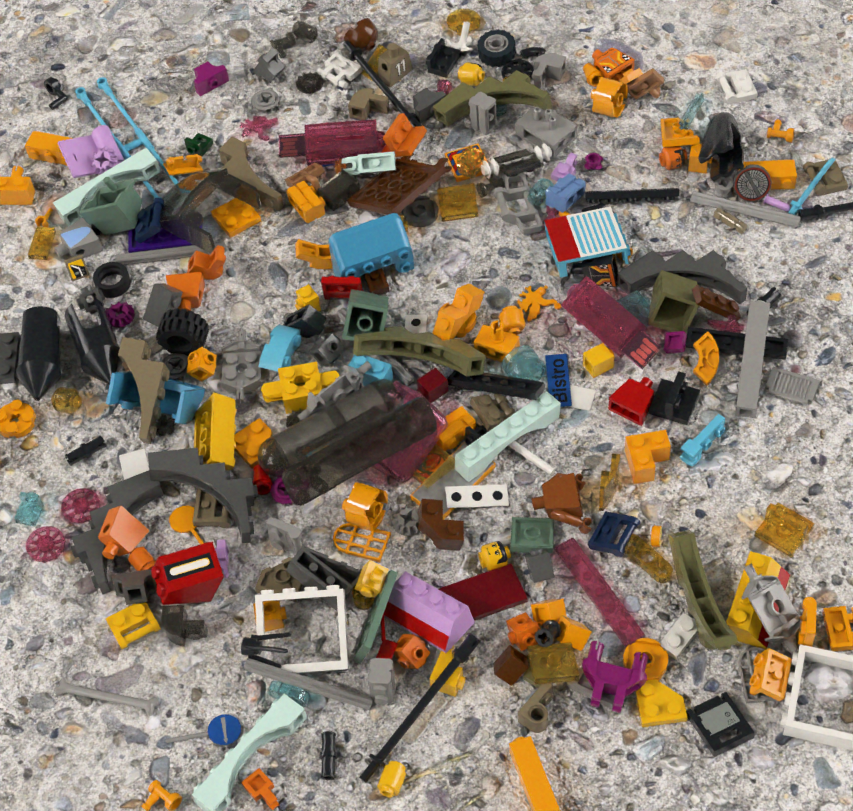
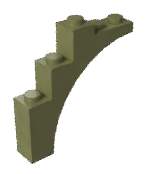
M516 70L503 82L490 76L476 88L462 82L433 106L436 120L449 127L458 119L470 114L469 100L478 92H483L487 94V97L491 96L496 99V105L526 104L546 110L552 108L551 96L547 91H543L534 84H531V79L527 74Z
M402 326L386 327L384 331L356 334L354 336L353 354L356 356L395 355L418 358L447 366L465 376L480 375L484 372L486 355L459 338L441 340L431 332L413 334Z
M685 530L668 534L678 585L684 588L688 611L695 618L700 644L710 650L717 648L718 650L730 649L731 645L738 644L737 637L725 622L712 595L703 569L694 532Z

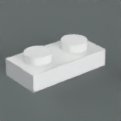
M683 613L661 640V647L675 660L679 658L697 635L695 620Z

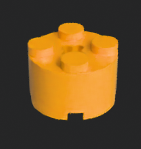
M601 77L596 89L594 88L591 92V99H593L592 112L610 117H619L625 108V104H622L624 98L627 99L628 96L627 84Z
M355 482L349 497L345 498L342 504L346 521L368 530H372L371 527L377 528L386 510H383V505L388 503L387 493L384 490Z

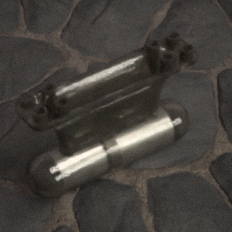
M379 379L266 439L259 446L257 453L258 463L268 475L282 477L283 484L291 501L301 506L398 451H402L434 433L437 429V421L427 399L416 397L403 404L402 392L397 384L391 380Z

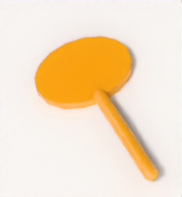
M181 506L176 508L169 518L171 528L179 533L191 531L200 544H204L195 531L197 526L193 524L194 507Z

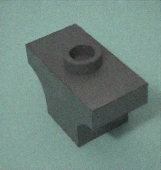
M274 47L257 59L259 63L253 70V73L256 76L264 77L270 83L283 71L285 65L280 61L278 52Z
M425 88L413 95V105L417 120L423 123L432 116H435L433 106L447 94L443 91L432 92Z
M151 569L113 574L116 596L124 597L126 605L148 602L149 595L157 591V584L155 579L152 578Z

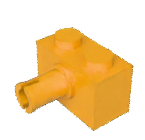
M13 166L11 177H0V205H32L35 189L30 177H22L24 169L21 166H17V170L16 166Z
M496 320L490 326L483 324L474 340V348L486 355V358L511 365L520 348V338L512 332L503 331V323L500 321L498 326V320Z

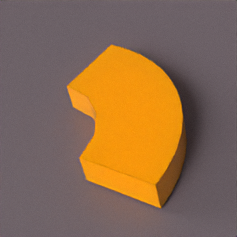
M707 331L693 344L699 357L698 364L694 368L693 373L706 386L714 379L719 366L717 343Z

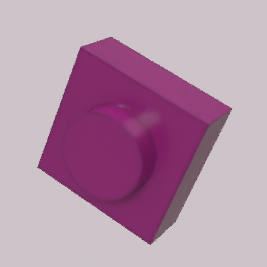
M685 331L666 333L663 349L666 354L685 352L687 340Z

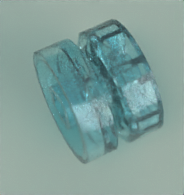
M529 345L513 349L502 361V368L509 377L539 381L546 370L544 363Z

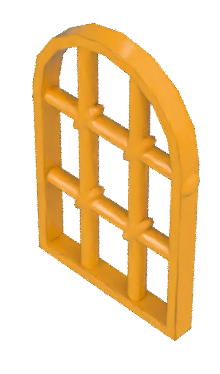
M351 523L342 524L335 530L333 542L339 551L376 562L381 561L391 536V532L372 527V530H368L371 531L370 535L356 533L358 528L368 529ZM354 527V530L347 531L343 528ZM338 532L350 534L351 537L350 540L345 541L337 539L336 535ZM374 532L387 535L386 540L373 537ZM356 536L368 539L366 545L353 543L352 541ZM371 541L384 543L382 550L369 547ZM336 542L347 544L346 550L339 547ZM350 546L363 548V554L349 551ZM370 550L378 552L380 555L379 558L368 556L366 553Z

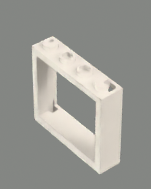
M339 585L326 586V590H318L317 587H304L302 592H296V588L282 589L283 593L275 594L274 590H261V595H255L257 635H265L263 602L337 596L341 661L281 665V669L293 673L350 669L345 590L340 589ZM259 640L262 641V646H266L265 640ZM262 651L258 656L266 658V651Z
M800 644L798 652H793L791 665H794L795 669L794 672L789 673L787 685H791V692H786L784 705L788 706L787 713L783 712L780 725L784 726L783 735L853 751V734L794 721L804 660L853 671V656Z

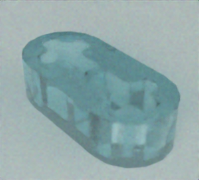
M546 178L539 179L531 188L527 200L533 205H541L546 200L545 193L547 188L554 186L552 181Z
M271 681L267 691L268 695L275 699L280 698L285 693L302 707L307 705L310 694L306 690L280 681Z

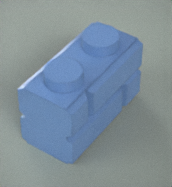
M570 173L564 178H559L553 187L549 186L546 190V205L552 208L555 207L556 210L562 213L584 196L586 182L580 178L576 179V176Z

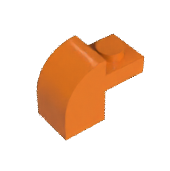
M217 245L210 255L196 250L188 261L187 273L202 272L204 280L219 278L223 273V265L226 260V255H224L225 247Z

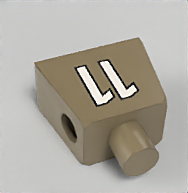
M396 43L388 44V50L378 59V76L389 87H392L413 70L409 53Z

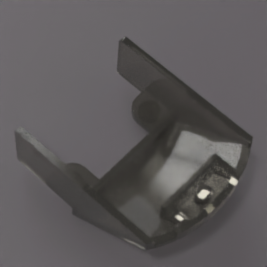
M227 168L193 174L177 183L163 196L164 207L161 209L160 215L161 228L211 254L215 249L212 235L199 228L203 223V217L195 209L216 188L260 209L262 206L257 188L228 174Z

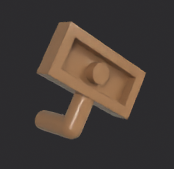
M652 68L627 83L628 93L635 99L648 92L653 97L659 98L660 85L664 83V77Z
M315 162L285 179L289 187L296 186V184L302 181L310 182L315 188L318 197L324 195L318 178L325 171L323 166Z

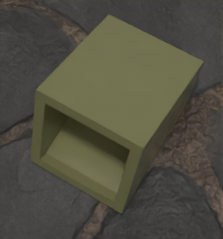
M660 270L653 286L648 325L670 332L685 331L686 333L699 307L695 302L692 288L698 285L697 281Z

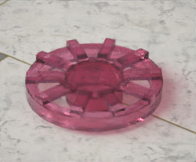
M45 526L36 529L29 535L26 541V550L34 561L46 563L58 559L57 557L64 552L66 540L58 528ZM50 531L55 532V534L52 537L49 536ZM46 532V535L41 536L40 533ZM37 535V541H33L32 539ZM58 535H60L61 539L53 541ZM30 544L37 545V547L30 549ZM39 550L36 555H33V554L31 553V552H34V551Z

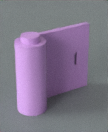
M107 125L96 127L89 136L62 140L57 143L73 178L98 174L91 167V159L94 157L93 152H97L98 148H104L105 146L112 148L118 157L117 165L124 161ZM104 157V159H101L100 162L103 163L104 161L109 160Z

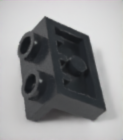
M441 38L434 45L432 53L426 58L428 73L447 78L460 58L461 50L445 46V39Z

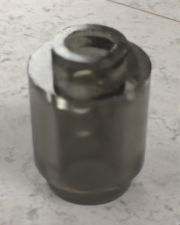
M297 21L293 25L292 32L297 38L307 43H312L317 39L318 30L316 27L304 21Z

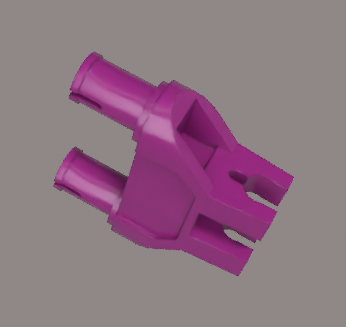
M592 641L588 657L582 661L583 672L593 688L590 706L599 708L602 693L604 692L615 695L612 711L621 713L624 698L637 691L646 683L647 675L645 669L649 657L643 653L642 661H640L641 652H636L631 669L601 662L604 644L599 642L598 649L596 650L597 641Z

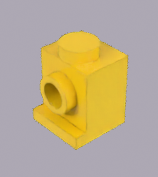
M309 284L296 290L297 299L295 300V307L297 310L311 305L318 312L321 311L319 296Z

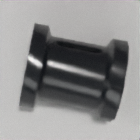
M554 620L545 621L542 628L535 633L537 643L542 647L552 645L554 639L561 634L560 625Z

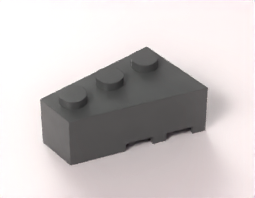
M303 546L290 560L286 572L305 587H317L318 590H326V586L339 585L340 589L345 590L346 600L355 590L362 569L358 570L348 566V563L343 561L340 563L328 558V555ZM337 596L321 597L333 609L338 610Z

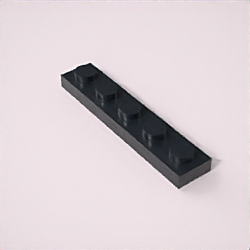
M679 188L585 191V200H589V203H600V199H608V202H619V199L626 198V202H635L637 198H645V201H656V197H664V200H675V197L679 196Z
M688 327L686 348L695 349L693 344L708 331L715 339L719 352L743 355L744 333ZM766 336L764 357L786 360L788 339Z
M454 370L447 378L449 386L529 400H537L545 390L544 382L485 372L480 375L465 376Z

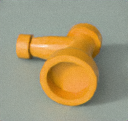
M778 119L775 120L773 129L768 127L767 138H785L786 142H793L795 128L781 131L780 126L782 122Z
M154 780L148 787L151 795L141 807L149 811L150 807L159 798H162L165 801L166 809L174 811L181 804L182 796L176 792L169 793L161 786V782Z

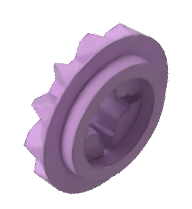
M105 146L104 148H98L97 152H93L94 157L91 159V167L96 173L101 175L117 165L118 157L112 148ZM104 157L109 160L104 161L103 163L100 162V160L104 159Z

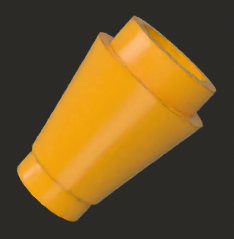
M591 63L583 66L587 83L596 87L600 78L603 77V73Z

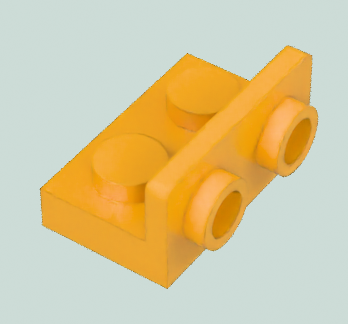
M770 648L758 653L753 662L755 667L749 682L751 686L749 694L754 696L758 693H763L777 701L785 699L792 659Z

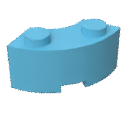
M280 324L277 325L270 333V343L264 345L259 367L277 372L278 368L289 367L292 354L301 344V330Z

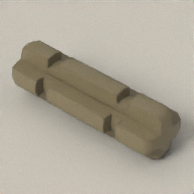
M717 208L714 211L713 216L716 219L722 220L721 222L732 229L736 228L735 231L740 234L747 230L746 223L739 222L738 218L728 212L725 213V210Z

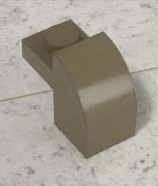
M374 88L361 89L352 96L348 104L350 118L366 121L371 111L388 114L390 110L389 99L387 96L375 94Z

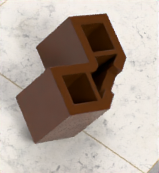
M421 500L418 508V529L423 534H426L438 549L460 551L464 541V521L444 520L443 500Z

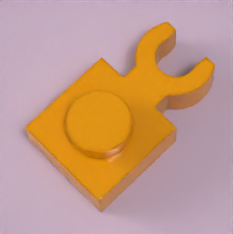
M631 68L623 73L624 77L619 81L627 84L643 73L640 68L635 71Z

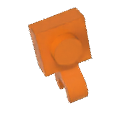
M260 768L241 782L242 786L256 802L263 798L272 811L280 805L277 802L276 796L271 792L274 788L273 783Z

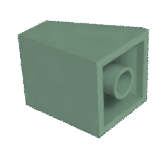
M351 289L342 339L354 341L356 334L384 331L389 297Z

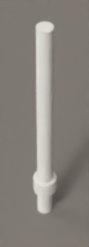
M462 403L457 406V408L463 406L468 414L475 419L476 424L479 426L483 425L474 410H470ZM515 440L508 445L550 476L554 474L555 468Z

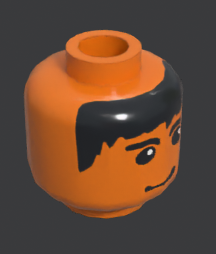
M681 146L664 147L661 153H659L660 164L667 170L683 167L685 160L688 158L686 150L682 149Z

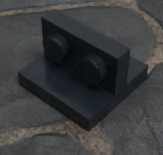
M678 371L674 382L661 379L650 405L649 414L688 425L699 398L700 390L689 387L688 382H685L686 373Z

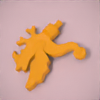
M547 285L544 287L540 286L534 292L531 291V286L525 287V290L529 293L522 291V294H519L520 297H526L522 299V302L518 299L517 303L524 312H527L529 308L527 322L537 319V315L540 314V305L549 306L554 304L555 309L561 308V304L556 300H545L542 298L548 288Z

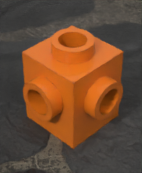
M526 612L506 621L509 630L507 633L511 644H516L520 651L538 644L535 640V633L540 629L537 621H532Z
M403 634L396 642L398 645L394 652L398 659V664L405 669L421 668L426 663L427 657L431 654L426 648V643L413 634Z

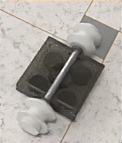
M544 143L542 148L535 146L532 153L527 149L491 158L490 163L483 161L481 172L488 179L491 177V174L498 176L499 170L507 177H515L522 172H532L536 168L541 167L543 159L550 161L552 151Z

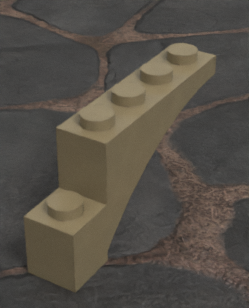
M231 137L219 149L221 162L224 164L219 170L222 183L227 187L230 186L236 189L241 194L250 196L255 201L266 204L269 208L280 211L283 208L281 194L267 186L254 173L247 160L248 151L246 143Z
M122 337L118 357L122 362H126L130 368L140 396L141 426L139 438L143 443L151 444L152 438L156 436L157 428L155 424L161 415L160 402L165 397L164 385L165 381L167 382L169 379L170 371L163 362L147 360L150 358L151 348H149L145 340Z

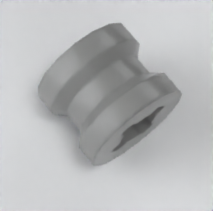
M729 177L718 178L715 181L714 195L729 199L733 192V180Z

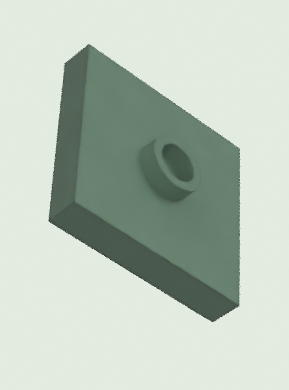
M512 517L510 552L530 553L529 550L541 547L542 550L545 549L549 553H553V519Z

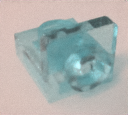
M20 492L21 504L14 520L19 524L36 526L44 507L40 496L34 492Z

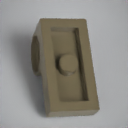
M545 680L517 712L518 722L532 732H543L548 726V711L545 706L553 699V685ZM534 716L542 717V719L538 721L532 718Z

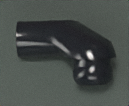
M530 47L520 51L522 58L534 55L538 57L546 54V50L543 47Z

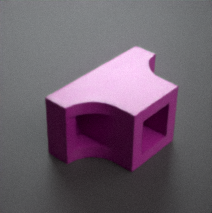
M207 61L194 68L196 77L194 85L199 96L229 81L227 69L224 65L214 66Z

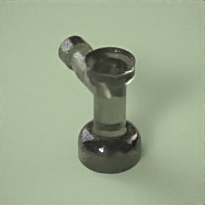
M292 31L288 32L284 38L269 41L271 48L274 47L277 50L280 58L286 57L282 45H296Z
M491 174L489 179L486 177L489 184L485 185L482 182L476 184L477 192L481 198L487 196L489 191L497 187L505 188L503 179L498 178L496 180L493 174Z

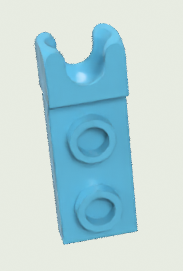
M718 414L693 440L689 438L682 445L681 450L684 452L679 458L693 467L701 459L702 451H707L712 445L713 440L716 437L719 438L724 433L725 417Z

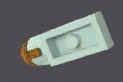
M395 152L360 154L335 160L336 175L341 176L396 171Z

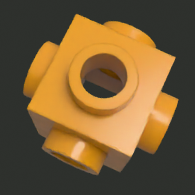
M203 347L191 352L187 359V374L201 382L213 376L216 369L217 355Z

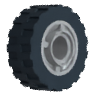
M490 30L481 35L478 40L479 59L487 66L501 67L515 58L516 45L514 37L505 30Z

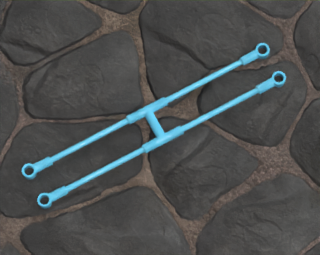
M105 77L99 78L97 80L99 89H103L110 96L139 138L123 146L120 140L112 133L125 160L131 157L128 151L144 144L176 185L178 192L183 197L184 204L186 206L193 205L195 203L193 194L188 193L174 175L170 176L163 165V160L154 150V146L143 131L137 127L116 99L113 91L108 86L107 79ZM77 88L75 90L77 98L81 99L89 107L101 125H106L91 104L85 88ZM142 181L154 198H161L148 181ZM165 202L164 207L161 209L162 216L169 217L172 215L171 206Z

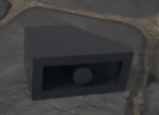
M307 305L287 315L283 325L300 329L302 337L310 338L319 335L324 330L326 317L311 305Z

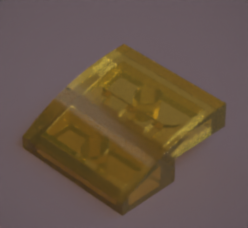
M612 454L610 471L601 472L599 511H604L616 492L619 481L620 454Z

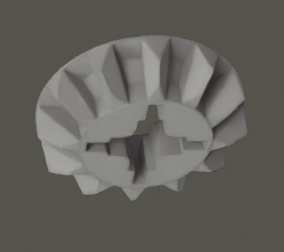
M261 90L255 93L251 99L253 108L257 109L258 112L263 110L265 113L267 110L273 111V107H278L280 102L278 94L272 90Z
M406 505L404 508H398L397 512L393 514L392 526L397 533L404 536H412L420 532L418 529V509L416 506L408 507ZM410 515H412V521H409L405 525L404 518L407 519Z

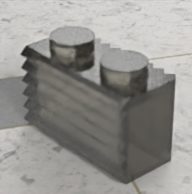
M342 169L341 172L339 171L326 184L318 188V196L324 199L328 208L335 211L337 208L343 207L346 201L360 190L359 180Z

